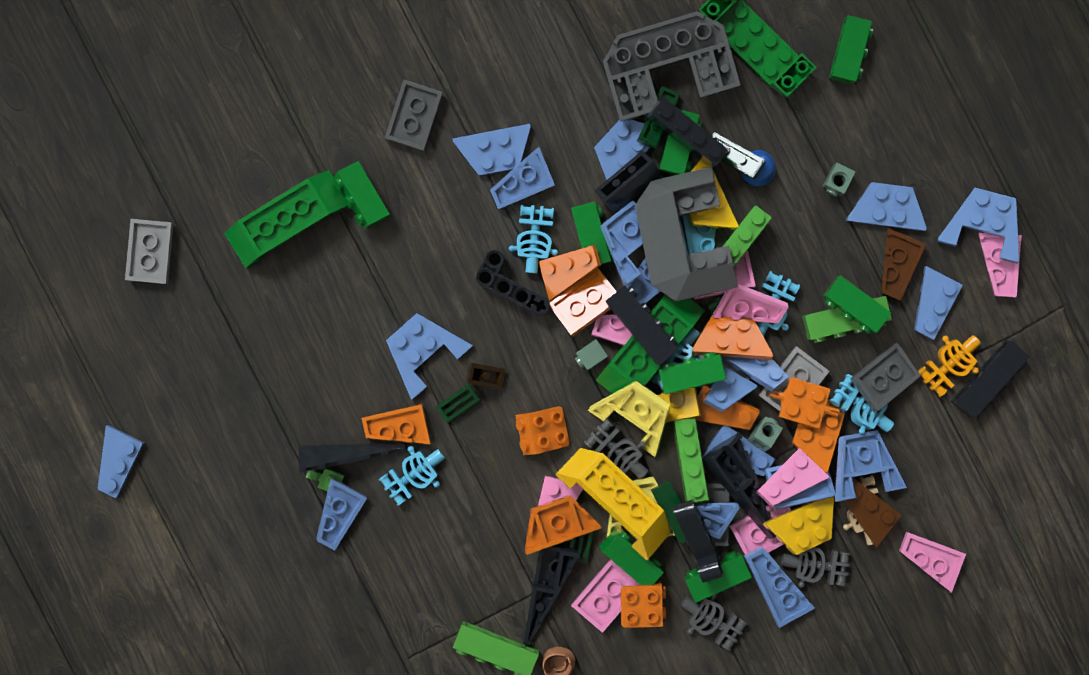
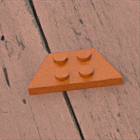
M712 315L692 349V355L716 352V355L733 358L771 360L773 357L756 322L748 318L734 320L732 317L725 316L713 318Z
M831 399L828 400V406L833 407V408H837V409L840 408V406H839V407H836V406H834L833 404H831V403H830V400H831ZM839 411L838 417L825 414L819 429L800 423L797 424L792 444L798 449L800 448L825 473L828 472L846 411Z
M571 495L533 507L530 511L525 553L528 555L601 528V525Z

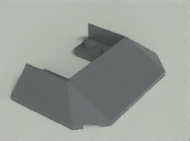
M696 11L617 35L612 47L603 60L620 122L639 119L640 116L648 114L658 102L650 76L651 72L687 61L690 62L700 98L717 93L720 95L741 86L724 26Z
M712 166L651 181L635 205L651 285L675 301L738 288L730 247L724 246L688 255L681 224V216L721 207Z

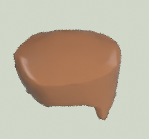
M564 647L549 648L543 655L542 667L545 675H570L575 667L574 654Z

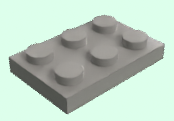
M130 219L125 280L168 284L173 223Z
M797 346L794 347L780 366L789 378L793 377L819 385L829 372V370ZM789 378L775 390L783 392L787 388ZM764 387L758 396L780 411L781 400L769 397L770 390Z

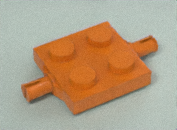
M793 377L789 378L787 388L783 392L774 390L770 391L769 397L781 400V409L778 417L816 429L820 428L825 414L838 417L840 410L828 406L829 388Z

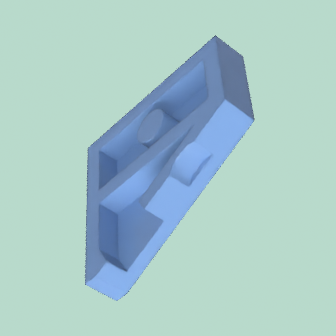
M724 367L727 379L712 384L704 403L723 412L745 395L755 390L757 385Z
M696 503L710 535L717 539L721 538L739 510L737 503Z

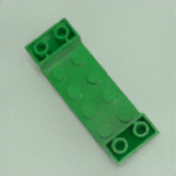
M707 0L698 10V12L711 20L722 24L730 49L769 87L786 98L816 68L803 53L798 55L743 0Z
M330 170L304 180L243 217L224 233L245 268L263 259V255L327 216H334L348 207L345 203L343 192L339 191L334 184L335 179Z
M665 294L649 315L653 320L658 318L665 327L663 332L667 336L671 334L679 344L705 310L691 299L675 301ZM632 335L598 376L596 381L613 394L635 381L645 386L660 366L655 363Z

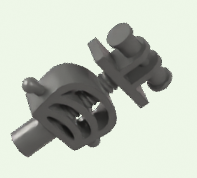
M606 418L602 425L597 426L599 430L597 433L594 431L590 433L591 436L588 440L584 441L585 444L592 449L593 445L599 442L600 445L594 450L595 452H600L607 445L610 448L607 458L611 460V454L615 453L617 457L614 464L622 472L626 473L630 470L639 479L643 478L648 470L638 459L643 454L640 448L645 447L646 443L641 441L637 445L631 438H624L615 443L612 438L620 431V428L617 426L609 433L607 430L611 426L613 427L614 424ZM601 434L606 437L604 440L600 437ZM622 444H629L624 449L620 447ZM619 459L623 461L620 467L617 465Z
M815 546L797 556L783 554L781 566L796 568L795 576L801 579L798 583L800 588L805 586V581L811 583L818 582L823 576L824 570L829 571L828 584L833 585L834 577L838 575L836 584L846 586V576H849V572H846L845 568L850 567L848 561L851 553L840 551L841 558L840 561H837L838 551L832 549L830 562H825L823 551ZM815 551L819 553L820 561L816 560ZM807 552H810L811 560H808ZM836 565L841 566V570H836ZM815 569H819L817 574L813 576Z
M717 594L712 595L711 598L701 600L700 603H695L694 600L686 596L680 606L692 614L688 619L692 627L687 630V633L691 635L696 629L702 635H709L718 628L721 631L714 641L720 645L723 638L727 637L722 646L731 651L733 644L738 642L736 636L738 634L742 636V630L748 623L739 618L738 623L734 626L733 623L737 619V615L734 613L731 614L726 623L723 622L724 609L719 602L715 601ZM709 604H711V610L710 612H707ZM716 607L719 608V615L717 618L716 616L714 617ZM709 623H711V625H712L711 627H709V628H707V629H703V628H705ZM729 629L734 631L732 635L727 633Z

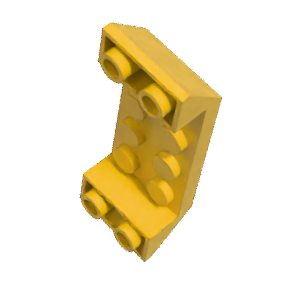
M580 448L555 474L570 489L577 482L637 539L632 547L646 561L671 533L665 511L603 453Z

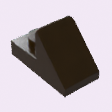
M469 363L465 383L501 389L505 369Z

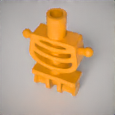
M974 335L963 344L958 340L949 341L948 336H943L942 340L946 344L938 351V358L942 364L941 368H938L932 361L928 360L925 364L932 372L929 373L925 366L918 370L924 379L923 382L925 384L930 382L932 385L929 388L935 390L939 397L947 392V389L941 386L942 382L948 388L954 386L945 376L948 372L957 376H965L970 370L974 374L979 372V369L974 367L977 360L971 353L981 345V342ZM945 353H946L947 357L949 358V360H948L947 362H946V360H945ZM962 360L963 362L967 363V365L965 366L961 364L960 361ZM957 366L958 368H961L963 370L957 372L953 369V367ZM937 375L939 378L934 381L933 378Z

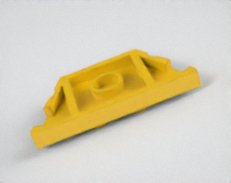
M700 160L692 171L707 168L708 166ZM714 174L721 207L687 216L694 227L708 226L717 229L723 227L735 230L738 228L737 221Z
M834 497L806 503L764 522L763 525L770 529L776 535V538L786 545L791 553L798 555L832 539Z

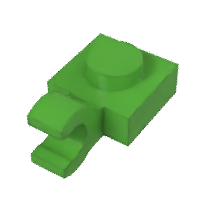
M325 468L323 473L317 470H308L306 478L319 481L317 488L328 491L331 477L342 483L345 475Z

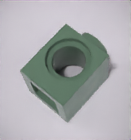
M835 163L822 187L826 188V192L832 196H841L845 194L855 171ZM835 176H839L842 179L840 187L836 186L833 182Z
M597 339L576 352L578 357L575 360L581 369L586 367L589 370L608 356Z
M764 417L758 422L747 441L765 452L772 447L783 428L773 418ZM763 429L769 432V437L764 435Z

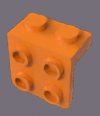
M561 406L515 415L516 428L519 431L520 448L523 451V455L539 454L569 445L567 427Z
M660 580L656 581L653 585L621 587V625L623 627H663V619H666V607H662V599H666L665 586L662 587Z

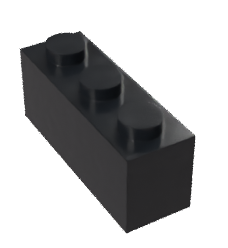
M641 151L600 185L595 192L603 204L615 215L643 192L651 181L657 180L662 175L654 161Z

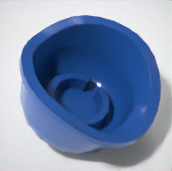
M752 151L751 153L762 158L766 163L755 180L740 172L741 177L752 186H764L770 183L775 176V162L771 155L765 151Z

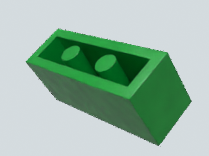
M850 15L844 19L829 79L850 85L860 80L863 68H860L861 62L866 59L868 48H865L866 43L873 34V28H870L872 21Z
M681 110L695 123L701 126L702 121L698 120L699 114ZM669 134L659 171L672 175L687 173L691 165V161L688 160L690 151Z
M359 161L337 171L334 176V184L339 191L343 192L345 203L354 211L355 220L358 225L367 230L386 220L390 214Z
M594 201L572 207L571 212L581 249L596 245L601 265L611 262L610 258L612 255L600 227V218L603 217L600 205L596 206Z
M837 276L822 296L826 299L825 303L829 307L840 309L843 312L841 314L843 317L851 322L855 320L860 324L859 328L867 334L870 332L877 333L891 314L890 311L842 276Z
M716 352L704 354V359L696 360L695 357L683 359L684 364L675 365V362L664 364V369L659 370L664 394L726 380L727 376L722 356L716 355Z
M615 528L599 546L601 551L640 585H653L664 573L660 568L662 564L654 556L646 561L632 547L631 536L624 530L620 533Z
M733 551L724 555L725 559L721 560L723 577L703 583L697 568L686 573L687 576L684 577V580L695 603L752 578L740 552L736 553Z

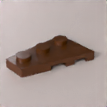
M887 228L881 287L882 294L901 301L924 251L925 243Z
M852 477L856 498L843 501L855 516L874 547L877 548L902 515Z

